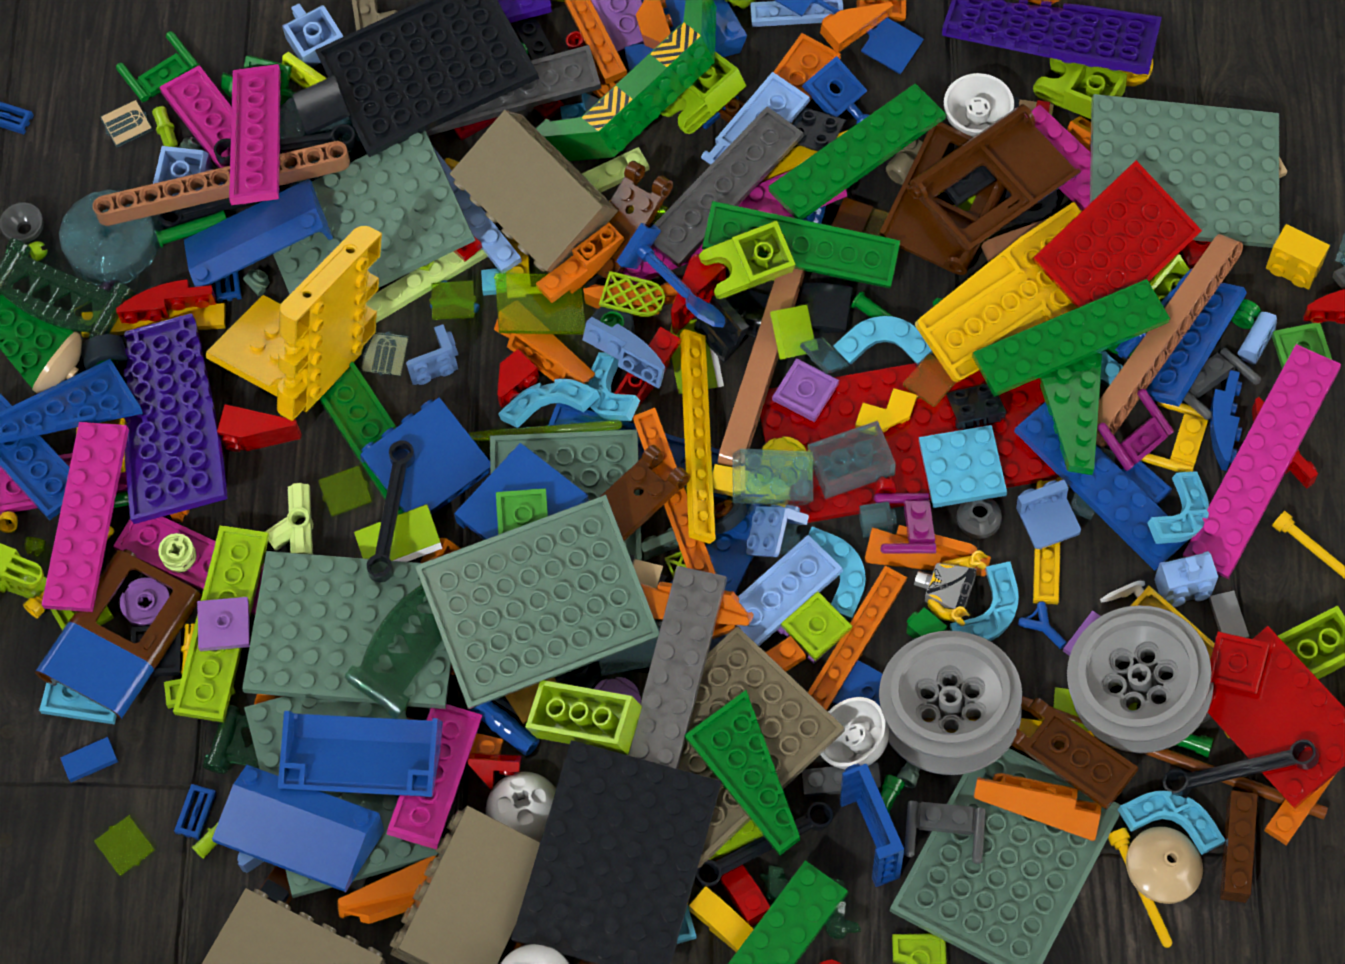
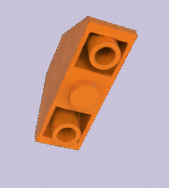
M644 0L636 13L644 45L655 49L671 34L669 28L673 27L670 15L664 14L663 9L667 8L665 0Z

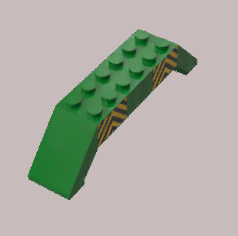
M686 0L683 23L582 117L551 122L546 119L536 129L568 161L615 157L715 63L716 5L714 1Z

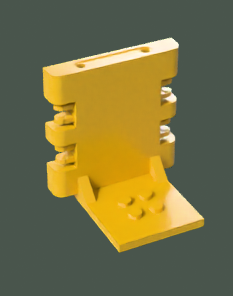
M369 226L355 228L281 304L262 295L206 352V358L277 396V411L285 418L293 421L302 411L307 412L350 367L349 364L362 354L363 346L376 333L377 311L368 307L366 303L378 291L379 278L369 273L368 269L380 257L382 233Z

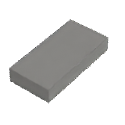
M1229 591L1210 596L1209 602L1219 632L1249 638L1235 592Z

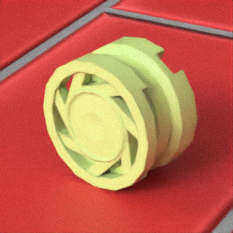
M178 533L170 534L159 545V557L165 567L171 572H185L195 563L197 557L196 550L187 536Z

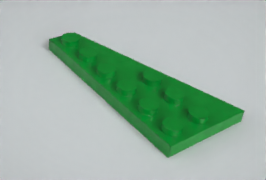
M0 288V350L31 389H33L38 376L65 340L74 332Z
M1101 353L1094 354L1040 377V387L1049 415H1052L1055 434H1058L1061 443L1060 450L1069 472L1092 475L1094 472L1102 362Z
M745 690L686 733L685 739L718 780L722 781V785L776 852L781 855L800 841V835L747 690Z

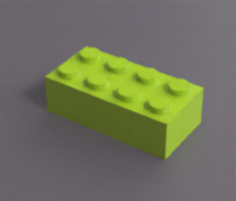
M1338 605L1278 635L1317 679L1345 666V616Z
M543 680L539 683L525 728L539 739L570 744L571 740L628 755L642 706L633 696Z

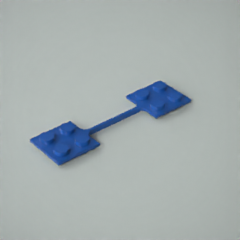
M774 0L801 17L808 7L814 3L819 4L834 14L840 11L823 0ZM886 18L880 22L877 28L867 32L869 40L861 52L901 75L924 39L891 19Z

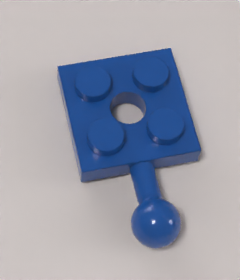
M837 56L802 86L828 115L838 117L847 109L857 120L856 125L869 116L868 114H863L854 104L867 90ZM836 84L840 88V93H833L829 85Z

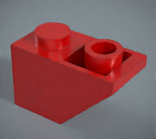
M519 349L500 363L497 395L502 408L526 388L535 385L539 379L537 367Z

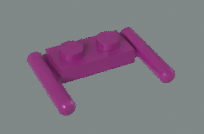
M1140 389L1137 395L1152 417L1120 444L1104 422L1099 423L1097 426V430L1126 471L1131 469L1174 432L1146 389Z
M928 493L875 494L874 501L876 503H904L909 542L882 544L880 547L882 553H936Z

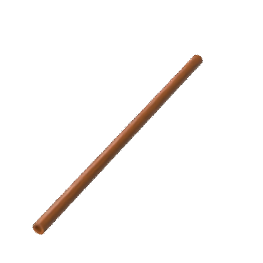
M1022 696L1021 708L1030 712L1028 707L1034 700ZM1053 708L1069 720L1083 724L1079 717ZM1169 749L1143 753L1192 772L1216 767ZM1246 777L1221 781L1246 792L1258 794L1260 797L1279 804L1285 801V798L1276 788ZM1316 803L1309 815L1324 820L1328 807Z

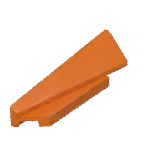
M514 302L499 313L494 330L509 338L507 348L513 352L519 349L540 372L555 382V379H571L585 384L594 377L595 373L520 303Z
M899 525L896 535L872 527L865 562L934 571L936 563L972 556L977 551V547L970 543L934 534L936 553L884 554L880 550L882 544L909 543L907 527ZM991 557L982 558L980 562L989 566ZM975 567L977 569L976 576H986L985 569Z
M660 582L657 588L641 584L653 618L663 619L672 583ZM724 590L716 623L749 625L754 614L745 610L739 603V597L733 591Z
M1004 773L994 774L993 780L977 778L974 793L975 799L1091 841L1096 839L1102 806L1096 802L1077 800L1078 789Z
M438 855L423 859L339 898V917L358 916L361 922L371 924L404 913L407 908H410L412 904L414 905L416 900L412 897L418 885H422L423 881L427 878L424 872L429 862L433 861Z

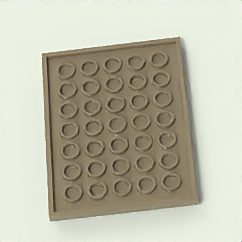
M738 626L708 652L688 732L747 690L782 789L845 732V728ZM685 740L678 769L718 780L689 742ZM722 783L698 868L751 820Z

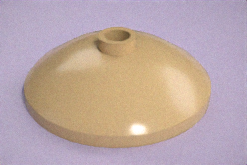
M74 332L55 352L38 376L32 389L34 392L40 393L77 374L79 369L76 368V365L81 356L82 345L79 333Z
M1168 827L1149 828L1141 832L1128 848L1126 868L1129 878L1136 889L1145 897L1164 904L1178 903L1187 899L1198 888L1203 875L1202 859L1195 844L1183 833ZM1167 856L1172 857L1174 863H1170L1167 860Z

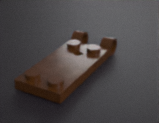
M631 161L626 166L624 171L625 177L610 201L618 212L608 223L624 237V241L613 256L597 272L598 275L607 279L609 271L623 273L625 268L616 262L641 223H644L649 228L661 205L673 188V182L664 176H658L655 179L651 194L637 187L638 182L645 174V166L636 161ZM631 206H633V207H634L633 213L628 214V213H627L628 208L631 207Z
M655 445L649 446L642 454V458L601 495H606L624 541L674 494L685 487L690 480V475L681 467H676L672 470L667 481H663L656 475L652 469L662 462L664 452ZM642 489L644 492L638 496L635 495V491Z
M1035 698L1028 707V710L1032 715L1044 722L1031 738L1017 728V734L1012 746L1028 754L1107 810L1136 774L1138 767L1050 707L1046 702ZM1059 741L1063 742L1064 747L1062 749H1056L1054 747L1055 743Z

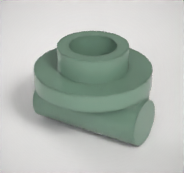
M186 137L179 145V148L204 151V148L195 137Z
M258 269L250 270L244 277V281L258 296H262L265 293V289L270 283L266 273Z

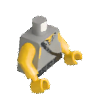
M975 551L972 556L936 563L932 575L918 571L914 585L927 589L925 602L939 620L956 621L960 626L965 625L962 617L970 616L965 608L976 578L977 569L975 567L985 569L987 566L985 563L980 562L982 558H988L982 551Z

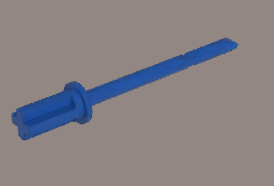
M1192 269L1181 278L1176 287L1161 301L1164 308ZM1146 333L1120 343L1115 351L1118 352L1121 358H1127L1140 344Z

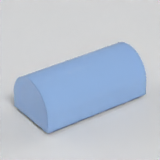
M1261 312L1238 351V355L1242 360L1252 365L1258 362L1272 337V332L1276 330V315L1268 312Z

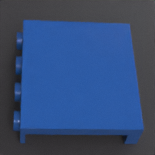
M440 397L434 401L430 399L421 406V411L415 415L413 413L407 415L401 421L402 424L396 429L393 427L389 428L381 435L382 439L376 443H368L361 450L360 457L362 463L365 462L387 490L392 469L389 457L390 446L397 441H407L412 445L415 459L413 464L406 469L399 505L404 513L427 504L432 516L491 473L488 458ZM399 449L393 454V458L399 461L410 452L406 449Z
M519 443L454 515L457 524L462 528L467 526L482 539L486 540L498 535L496 492L546 488L548 516L588 502L589 499L585 492L523 444Z
M867 763L861 766L860 764H853L842 773L840 805L843 807L854 802L858 804L877 848L875 849L872 880L875 887L900 878L904 847Z

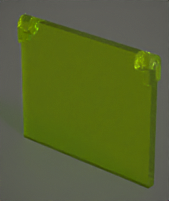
M495 273L494 281L499 333L584 335L585 318L581 287L573 294L569 291L566 292L555 302L551 303L536 286V283L548 274Z

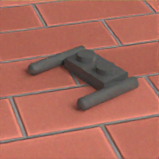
M1223 348L1220 354L1216 353L1205 362L1183 400L1204 419L1209 420L1212 417V412L1198 398L1226 379L1230 370L1234 371L1237 369L1255 385L1261 382V377L1231 351Z
M908 801L904 855L906 857L914 856L916 828H919V830L955 834H974L972 862L974 864H981L983 859L986 809Z

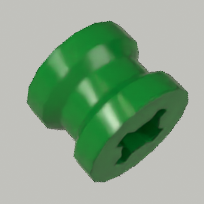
M1243 299L1231 321L1238 327L1251 329L1254 324V318H1257L1261 312L1260 307L1250 300Z

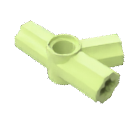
M295 483L288 486L289 513L287 517L265 532L269 534V543L275 551L290 542V553L313 555L312 529L314 524L311 518L309 484ZM299 518H306L301 525H295Z

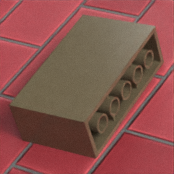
M504 110L450 172V175L455 179L453 183L460 190H466L471 195L469 199L476 206H482L487 211L485 215L492 222H498L503 227L501 231L508 238H514L519 243L517 247L527 256L530 254L535 259V266L543 272L545 270L552 272L573 256L572 250L605 226L618 212L524 116L508 110Z
M467 806L462 811L458 810L450 818L446 827L450 831L444 838L440 839L437 850L435 849V852L439 854L433 861L429 862L424 872L427 878L423 881L422 885H418L412 897L416 901L414 905L412 904L410 908H407L401 922L404 923V926L399 932L396 931L389 946L393 947L390 955L408 964H498L516 925L540 842Z
M246 888L202 963L386 964V960L382 958L383 954L372 947L365 949L359 946L360 942L349 935L343 938L336 934L337 930L325 923L322 926L313 922L314 919L308 914L300 912L298 915L290 911L291 907L279 900L274 903L268 900L269 896L258 889L251 891Z

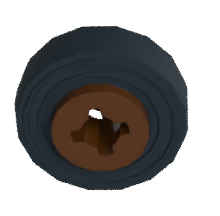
M730 497L714 506L715 534H722L733 529L745 518L748 510L741 498Z

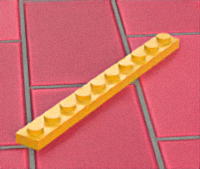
M684 329L680 333V339L682 340L680 348L686 472L690 475V480L687 483L689 538L711 544L716 538L705 335Z

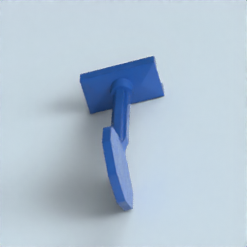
M641 223L616 262L621 267L637 269L642 260L648 262L682 297L686 298V307L697 318L713 327L723 328L725 316L715 306L696 297L690 288L651 249L661 230L656 225L648 228L644 223Z

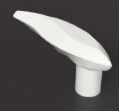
M1136 581L1110 592L1101 598L1100 601L1102 603L1120 597H1127L1133 592L1138 598L1144 591L1142 587L1145 585V581Z

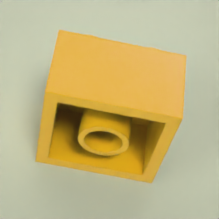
M1286 224L1272 248L1266 269L1270 270L1275 276H1282L1292 281L1294 285L1309 290L1322 268L1330 245Z

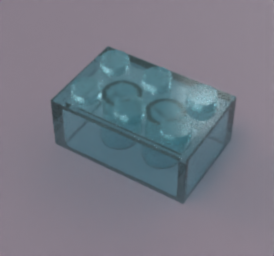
M878 421L808 444V458L825 499L876 482L881 476L886 478L887 476L895 475L896 463Z
M739 449L732 454L733 503L804 506L813 501V452Z

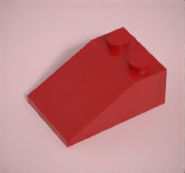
M695 254L689 260L682 282L690 288L696 297L710 303L712 296L715 295L714 290L717 284L726 280V267L720 263L704 265L699 259V254ZM677 293L671 309L672 332L675 335L696 317L686 307V298L682 297L679 293Z
M226 404L224 405L217 430L223 445L226 446V449L233 452L255 450L299 440L302 437L296 420L291 421L284 417Z

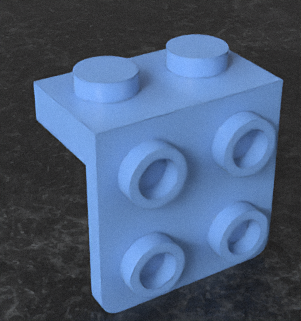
M443 324L434 327L440 349L406 362L413 385H423L430 382L433 378L448 376L455 370H458L455 356H458L456 344L451 331L446 333Z
M1056 480L1050 481L1042 488L1036 490L1028 489L1018 496L1016 509L1036 549H1042L1078 536L1081 532L1079 523L1067 500L1068 486L1065 480L1058 482Z
M773 504L770 507L756 506L752 517L753 523L750 536L747 540V555L777 557L780 553L786 524L807 525L809 515L801 513L799 507L786 505L785 507Z

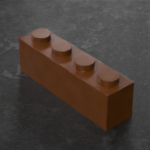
M1231 791L1227 799L1224 834L1226 841L1223 848L1220 900L1246 903L1251 895L1258 794Z

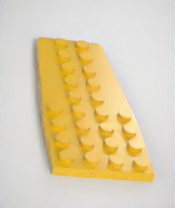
M1075 202L1021 236L915 322V327L954 382H959L979 371L972 357L973 352L1077 309L1032 260L1046 244L1081 212Z

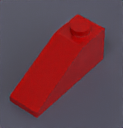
M741 865L722 875L720 882L741 917L753 927L760 922L770 908V905L748 871Z

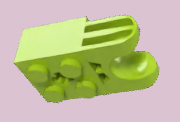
M715 52V63L710 69L704 72L661 115L671 117L675 113L682 111L678 116V126L684 133L692 134L744 89L746 84L738 68Z
M1050 58L1051 70L1061 77L1055 79L1040 77L1033 86V91L1038 98L1091 119V100L1093 95L1122 97L1126 88L1127 74L1119 70L1113 71L1102 67L1064 63L1061 60Z
M777 221L732 237V239L709 247L699 254V259L704 265L720 263L724 264L730 271L729 278L718 283L714 290L717 299L726 298L791 273L796 265ZM759 252H762V254H765V253H766L767 256H766V258H761V257L758 256V253H759Z
M0 543V592L5 593L7 590L28 599L39 596L45 590L47 580L44 577L42 568L37 563L22 558L16 549Z

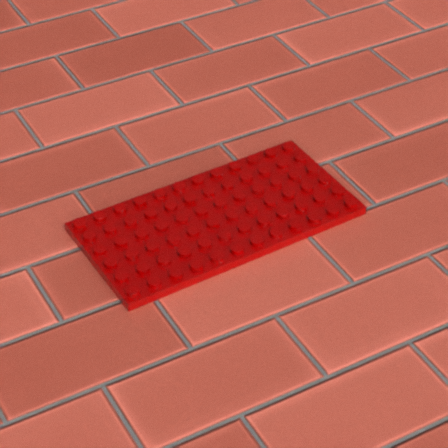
M938 359L925 361L919 365L914 363L834 377L839 380V384L815 422L774 402L772 396L777 388L768 390L760 415L765 444L774 438L791 437L804 445L808 455V467L805 474L798 481L791 483L787 505L799 507L801 513L809 515L807 523L904 506V503H876L874 501L876 481L881 476H884L885 479L887 476H890L894 480L895 493H928L929 501H931L919 437L962 430L956 428V417L946 393L986 384V381L979 370L959 382H954ZM1040 378L1000 394L999 396L1006 410L1005 418L1001 419V422L991 424L987 422V425H985H992L1006 488L1059 478L1014 432L1021 422L1045 403L1040 387ZM893 388L917 395L910 420L892 426L881 434L855 428L863 403L887 409ZM982 419L979 420L980 427H983ZM786 524V527L798 524Z

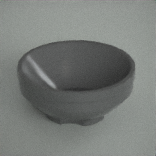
M25 202L11 205L3 212L0 218V228L4 236L8 240L19 244L28 243L36 239L42 232L44 224L40 210L36 206ZM23 224L31 225V230L26 234L18 232L19 227Z
M992 498L961 503L957 510L956 519L960 530L964 534L974 539H985L997 532L1001 525L1002 515L999 505ZM977 506H983L988 513L985 517L979 518L973 514V509Z

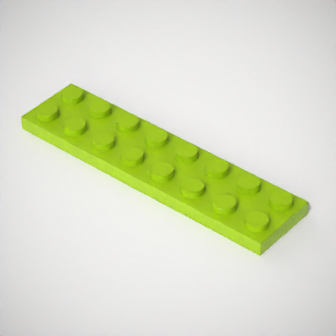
M220 525L201 601L248 597L249 615H251L269 541V534L267 532ZM198 614L173 713L179 716L224 722L242 648L199 651Z

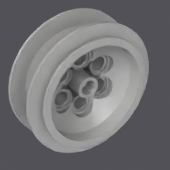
M1129 606L1104 614L1082 632L1073 646L1068 661L1067 682L1069 692L1080 720L1089 731L1091 730L1097 739L1122 751L1150 753L1161 751L1180 743L1199 727L1211 705L1214 684L1211 683L1209 654L1202 638L1183 618L1158 607ZM1146 656H1153L1155 658L1151 663L1142 662ZM1122 662H1127L1130 664L1129 667L1124 670L1117 668V666ZM1164 673H1171L1173 675L1170 680L1160 679ZM1119 685L1123 687L1119 693L1110 692V689L1114 686ZM1159 696L1166 698L1162 704H1155L1153 702ZM1132 703H1139L1141 705L1135 711L1128 709Z
M961 631L929 633L912 640L898 650L888 662L883 672L879 688V699L882 714L889 726L888 741L894 750L912 765L925 771L943 775L971 773L995 762L1014 742L1017 734L1016 729H1019L1021 723V681L1010 658L998 646L985 638ZM950 683V684H954L955 686H945V685ZM975 694L977 697L970 698L968 695ZM926 695H930L933 698L925 699L923 697ZM977 717L978 720L971 721L968 718ZM926 718L934 719L931 722L924 721ZM955 729L957 731L955 733H949L946 730Z

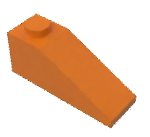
M886 2L840 10L834 15L829 14L822 20L820 34L839 53L889 17L892 13L893 4Z

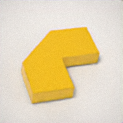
M893 388L887 409L863 403L855 428L881 434L892 426L910 420L917 395Z

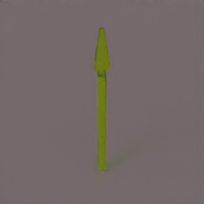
M611 420L501 430L493 429L468 434L473 441H490V436L619 430L622 427V422Z

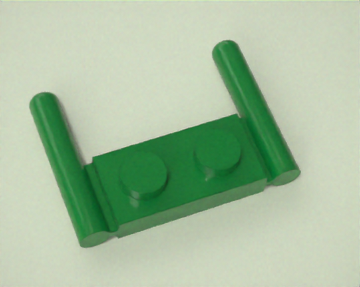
M172 31L167 32L166 38L179 54L175 53L139 76L138 80L134 78L123 63L116 65V70L141 102H146L150 96L154 97L161 92L160 86L199 66L198 62Z

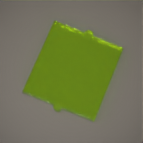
M473 281L431 283L432 298L429 301L432 305L433 320L474 318V302H476V297L474 296Z
M359 466L318 480L324 495L322 499L327 503L331 517L372 502L367 490L368 483L364 481Z
M129 815L115 826H110L107 832L94 841L119 876L123 875L133 866H139L141 860L155 851Z

